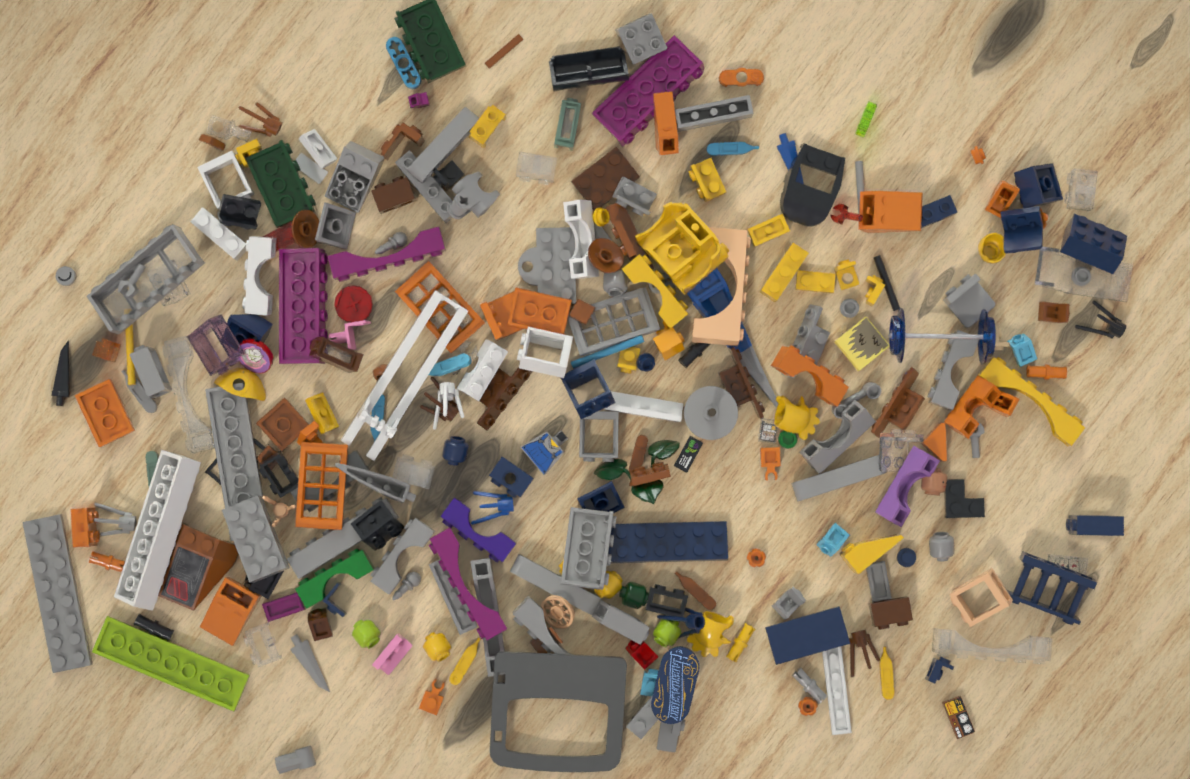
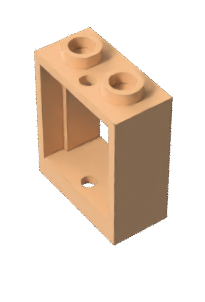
M993 568L958 586L949 594L952 604L958 607L963 621L968 623L970 627L1010 606L1013 601ZM985 581L999 604L975 617L960 594Z

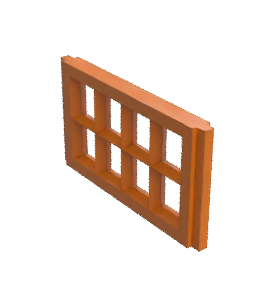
M301 443L295 527L342 530L346 473L339 468L325 467L326 455H341L340 464L347 465L348 445ZM308 453L322 454L321 467L307 466ZM306 471H321L320 484L306 483ZM325 471L339 472V484H324ZM305 487L320 488L319 500H304ZM324 488L338 489L337 502L323 501ZM304 504L319 505L318 517H304ZM322 505L337 506L336 519L322 518Z

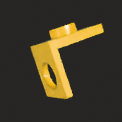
M849 259L839 262V266L834 270L841 290L859 285L854 269L856 262H850ZM850 273L853 276L852 283L845 284L842 281L843 274Z

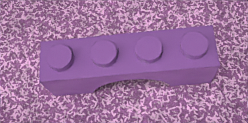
M913 446L875 512L902 527L911 512L907 502L911 486L921 478L930 477L940 460Z

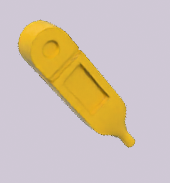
M477 638L476 642L464 651L449 677L451 684L457 685L461 682L477 655L480 638Z
M884 646L879 662L881 693L883 698L891 700L895 694L892 661L887 654L886 646Z

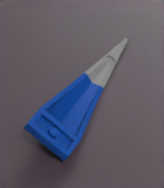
M717 268L687 293L703 318L720 313L733 300L728 285ZM741 322L740 329H744L743 341L739 340L738 346L733 347L735 350L739 349L743 359L740 360L742 366H746L750 376L777 408L776 396Z

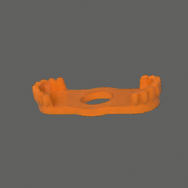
M738 68L736 70H724L718 78L722 86L737 85L744 87L746 85H761L764 75L759 69ZM739 72L746 73L747 80L745 82L737 81L736 75Z

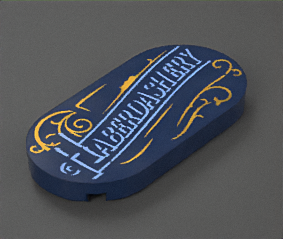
M677 646L670 649L664 654L660 663L651 708L655 717L666 724H676L684 720L691 707L700 663L695 653L687 647Z

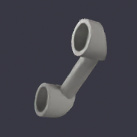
M874 382L866 383L862 390L841 401L838 407L832 406V413L836 418L842 419L841 413L854 400L858 401L865 396H868L870 399L878 398L881 395L880 386Z

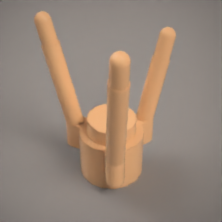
M262 496V499L274 506L273 512L277 517L272 523V527H275L282 518L289 515L290 510L296 507L295 505L288 506V504L283 502L277 503L267 496Z

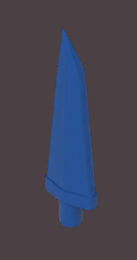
M786 133L779 135L781 145H778L777 149L789 171L793 159L797 157L796 143L794 140L789 142ZM799 168L795 182L804 184L801 168Z

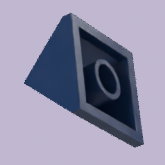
M612 481L577 498L582 509L605 512L613 511L615 513L625 508Z

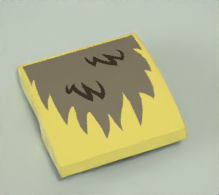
M864 317L835 341V344L858 372L890 346L867 317Z

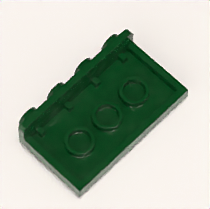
M424 0L403 11H396L397 17L394 18L398 28L402 27L405 32L402 37L406 45L410 44L413 49L410 54L414 63L419 62L421 68L418 71L422 80L426 79L429 84L466 67L436 0Z
M283 140L245 158L276 228L292 222L295 215L301 210L315 212L314 206L316 205L312 194L308 195L306 188L309 187L305 178H301L298 173L301 169L297 160L293 161L290 154L293 151L289 143L285 144Z

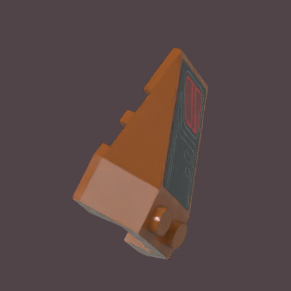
M182 522L158 596L194 611L216 584L220 582L223 576L234 566L239 554L234 543L213 537Z

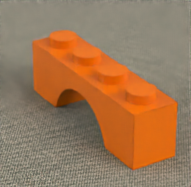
M792 345L790 347L782 346L771 366L785 376L790 377L807 371L814 378L816 384L815 396L829 405L838 407L849 386L844 384L845 380L837 375L832 376L829 374L830 370L826 367L814 364L815 360L807 355L804 357L799 354L800 350Z

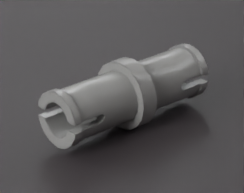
M801 667L798 668V672L795 671L792 676L803 686V690L808 692L820 704L822 699L825 700L827 694L816 685V681L811 679Z

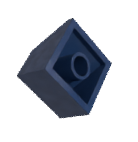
M1053 163L1031 166L1014 172L1015 183L1020 189V201L1023 208L1042 206L1063 200Z

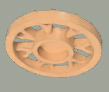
M551 595L542 602L541 608L544 612V619L550 625L562 629L569 627L573 623L575 618L574 609L566 599L557 595Z

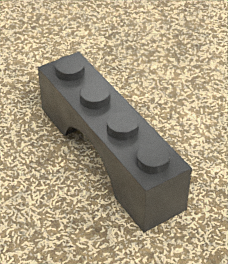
M357 450L348 455L347 465L370 470ZM347 474L345 490L351 487L350 482L355 480ZM339 476L332 484H339ZM298 487L291 491V494L293 495L296 502ZM305 487L304 500H319L320 488ZM324 488L323 500L329 501L335 497L334 493L338 489ZM304 504V511L308 510L310 513L318 508L319 505Z

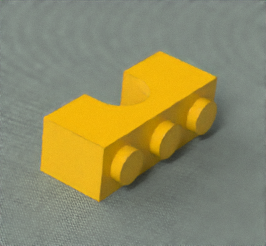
M792 243L760 290V293L776 302L809 253L795 243Z

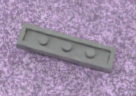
M440 560L429 564L459 634L461 635L477 628L476 621L472 622L467 614L469 611L466 604L462 605L457 596L460 594L457 587L452 588L447 578L451 577L447 570L443 572L438 561Z

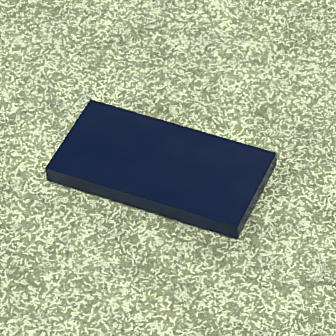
M840 606L765 627L776 665L850 644Z

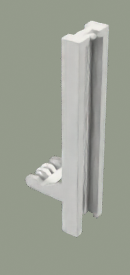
M435 290L343 435L342 442L350 446L358 431L366 422L369 426L380 432L366 454L373 461L376 459L388 438L391 439L394 436L401 417L466 316L467 309ZM440 301L448 302L457 310L387 423L385 424L383 419L379 421V417L376 415L374 417L371 416L370 412Z

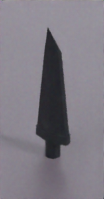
M69 340L60 351L51 395L57 396L56 406H64V397H70Z

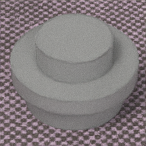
M1078 267L1073 270L1071 278L1074 284L1084 286L1090 282L1091 273L1085 267Z
M846 299L840 305V312L843 316L852 318L858 314L859 304L854 299Z

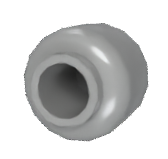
M621 268L614 273H604V291L612 297H619L627 291L628 276Z
M948 532L934 533L929 539L930 555L933 558H937V561H948V558L952 557L955 553L954 538Z

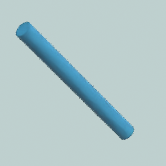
M643 335L571 361V365L574 369L592 360H598L645 342Z

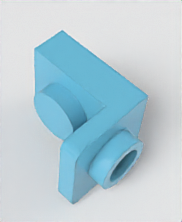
M1025 334L1015 335L1007 341L1010 342L1017 365L1020 367L1037 360L1032 341Z
M834 523L816 545L824 554L831 557L841 548L850 535L838 524Z
M648 669V672L644 671L640 695H653L659 670Z

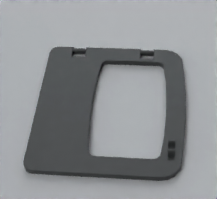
M498 652L494 660L490 757L493 762L502 767L549 772H600L616 768L621 759L627 670L625 659L616 656ZM499 672L505 673V683L498 682ZM551 698L606 704L608 706L605 752L599 755L559 756L508 750L505 746L508 702L515 699ZM495 731H502V741H495Z

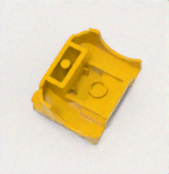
M667 203L663 206V213L660 219L650 229L635 236L636 242L648 255H651L684 295L729 257L727 246L724 243L719 244L716 235L687 203Z

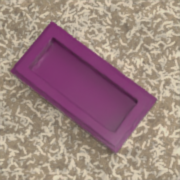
M297 592L262 604L268 622L305 610L304 604Z

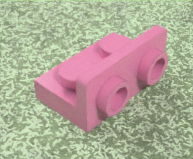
M399 633L396 634L372 666L390 675L413 645Z

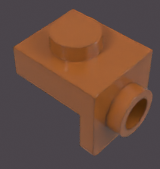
M1039 302L1038 321L1068 323L1070 304Z

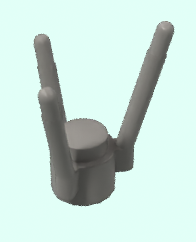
M94 503L95 507L123 516L119 520L94 518V522L119 524V528H122L101 532V536L122 533L130 534V531H135L136 516H132V513Z

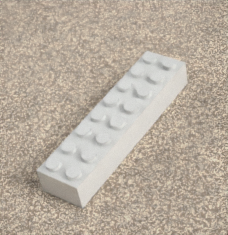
M161 449L116 588L115 598L133 607L153 611L164 581L166 569L169 566L172 550L176 544L178 532L181 529L183 516L187 510V504L193 491V485L199 473L201 462Z

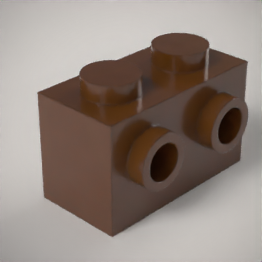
M396 177L392 180V183L387 185L381 183L374 186V190H371L380 214L416 201L407 177Z
M907 596L868 603L872 626L878 627V630L890 628L889 624L897 623V626L908 625V621L913 620L910 601Z

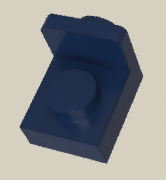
M941 656L939 660L933 658L925 679L935 684L942 677V666L951 670L954 669V666L950 665V660Z

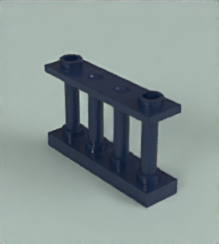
M1022 551L1019 558L1023 562L1024 568L1014 592L1007 590L1013 599L1012 603L1019 604L1021 602L1063 618L1062 621L1067 624L1073 625L1076 623L1080 625L1081 621L1075 614L1085 590H1088V588L1095 590L1097 581L1092 577ZM1036 567L1042 569V575L1032 599L1022 596L1021 593L1031 569ZM1055 574L1060 576V582L1050 606L1040 603L1039 600L1049 576ZM1073 581L1078 583V589L1067 613L1057 609L1067 583Z

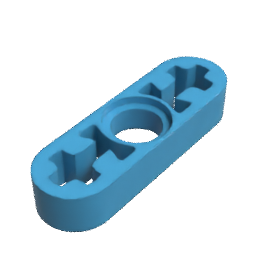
M397 37L388 39L386 49L405 86L409 89L418 88L421 84V78L403 42ZM395 42L396 44H400L398 46V49L400 53L404 51L405 54H400L397 56L394 49L390 50V48L392 47L391 43ZM400 59H408L409 65L406 68H400L398 66ZM410 71L413 78L417 77L415 84L407 83L409 77L405 72Z

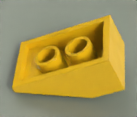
M894 534L854 544L848 543L841 549L843 553L840 556L854 573L860 574L904 537Z

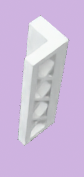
M611 391L616 403L605 408L608 411L681 422L683 403Z

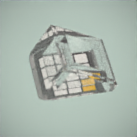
M762 418L758 441L776 444L779 428L775 426L774 420Z

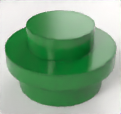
M782 431L778 437L779 444L786 449L793 448L798 440L796 433Z

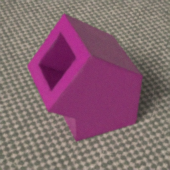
M427 92L408 96L410 108L430 106Z

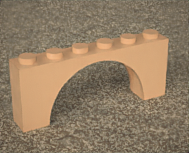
M708 227L718 238L719 244L724 243L729 249V257L724 262L733 273L736 291L731 303L720 313L707 318H694L692 342L738 346L739 340L743 341L744 329H740V325L745 319V310H742V303H746V292H743V285H747L748 274L744 272L745 267L749 265V255H746V248H750L751 237H747L748 230Z

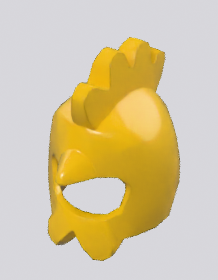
M784 395L776 397L778 402L774 416L776 427L790 433H798L799 438L802 440H806L808 434L813 435L815 433L814 425L820 423L819 418L815 416L818 413L817 408H809L805 404L803 396L800 397L796 406Z
M705 611L703 612L705 619L704 627L700 630L699 634L689 635L687 642L693 643V651L701 650L702 657H707L709 653L716 657L721 645L731 643L722 633L733 625L734 617L728 616L726 618L720 614Z

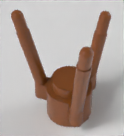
M258 102L255 105L269 116L267 119L242 106L238 107L239 110L263 122L265 130L245 125H239V128L265 134L269 137L272 134L276 136L279 133L283 122L279 121L280 118L274 116Z

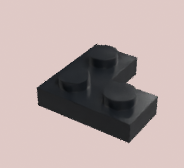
M964 479L947 480L944 492L945 518L985 517L984 498H965Z

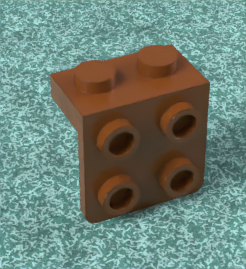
M403 122L401 125L398 124L392 131L393 136L390 141L386 140L382 145L381 155L388 160L405 136L421 147L425 142L422 137V131L414 125L409 127Z

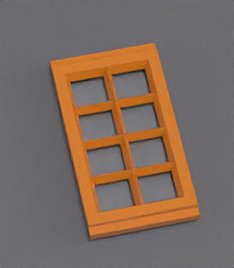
M428 261L395 292L417 317L435 290L468 310L446 346L447 350L452 354L482 327L485 322ZM440 301L426 323L427 328L438 340L457 311L454 306L446 301Z

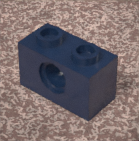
M951 195L922 206L921 229L958 213Z
M501 457L489 474L492 477L490 480L498 487L503 485L508 488L506 492L514 498L517 495L522 497L534 479L504 457ZM508 473H513L516 476V481L513 484H508L505 481V476Z

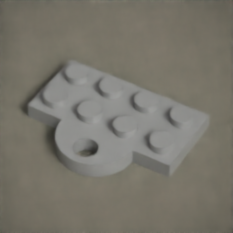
M571 227L536 228L537 247L526 250L518 262V271L521 278L530 285L538 286V292L571 299V304H576V279H571L569 259L572 258L575 251V237ZM524 262H531L533 264V269L530 272L523 271L522 265Z

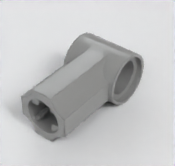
M311 746L295 750V752L275 758L279 774L316 765Z

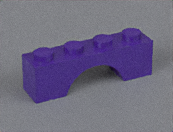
M454 498L440 516L443 518L442 523L450 528L453 526L459 530L457 534L467 540L468 537L474 541L473 545L480 551H483V549L490 553L489 557L498 563L499 560L503 562L517 543L502 532L494 536H482L475 532L469 521L471 509Z

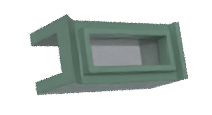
M567 98V100H562L554 148L561 146L573 151L581 110V103H578L577 99Z

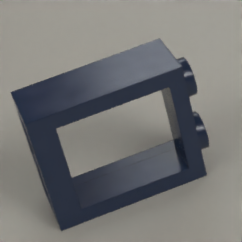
M595 360L565 373L564 378H561L580 419L589 417L593 413L616 403ZM598 378L605 392L579 405L572 390Z
M1069 515V519H1066V530L1071 535L1124 536V516Z

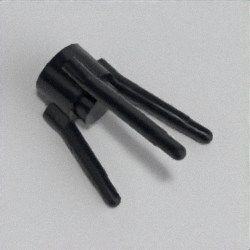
M1096 301L1092 303L1111 318L1109 320L1101 314L1097 315L1098 318L1108 323L1106 327L1108 332L1075 325L1076 329L1104 335L1111 339L1114 336L1120 338L1127 327L1126 324L1121 322L1122 320L1116 318Z

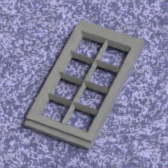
M646 287L624 293L619 297H612L591 304L595 307V311L606 308L610 321L598 324L594 312L591 316L594 326L582 329L581 323L568 315V321L580 356L660 330ZM638 297L642 310L630 314L626 301ZM622 302L626 316L614 319L610 306ZM644 314L648 327L636 330L632 317ZM628 319L632 332L620 336L616 322ZM612 324L616 337L604 341L600 328ZM596 329L600 343L588 346L584 333Z

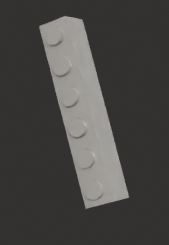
M380 497L372 502L374 506L382 500L396 519L399 518L388 498L382 499ZM365 507L355 512L356 517L350 520L349 517L344 519L342 530L328 529L322 533V538L317 540L315 537L306 543L307 547L300 550V548H297L289 553L291 557L287 558V561L298 579L362 541L351 523L367 511Z

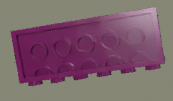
M675 35L665 43L667 46L666 50L649 58L629 77V81H625L592 112V115L618 140L622 147L625 144H630L634 140L635 135L639 131L645 130L649 122L654 118L653 93L672 91L673 101H675L676 96L680 92H685L689 88L690 83L694 79L700 78L704 73L703 62Z
M279 249V364H325V362L309 356L311 351L310 344L315 337L323 336L326 339L328 338L326 329L328 313L325 310V302L328 300V294L325 291V283L328 281L325 264L328 262V256L324 249Z

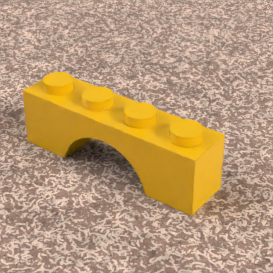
M639 254L626 264L622 270L633 284L647 282L654 285L660 291L662 306L658 314L671 329L688 315L687 309L689 307L682 299L678 301L674 296L676 291L670 284L668 286L662 281L664 279L663 275L658 269L654 271L651 268L652 262L646 255L642 257Z

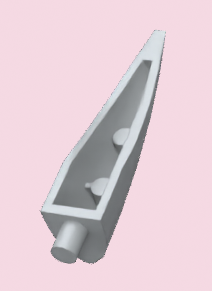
M340 463L335 464L337 468L358 482L395 501L404 503L405 499L414 502L416 498L415 494L408 492L411 485L361 468Z

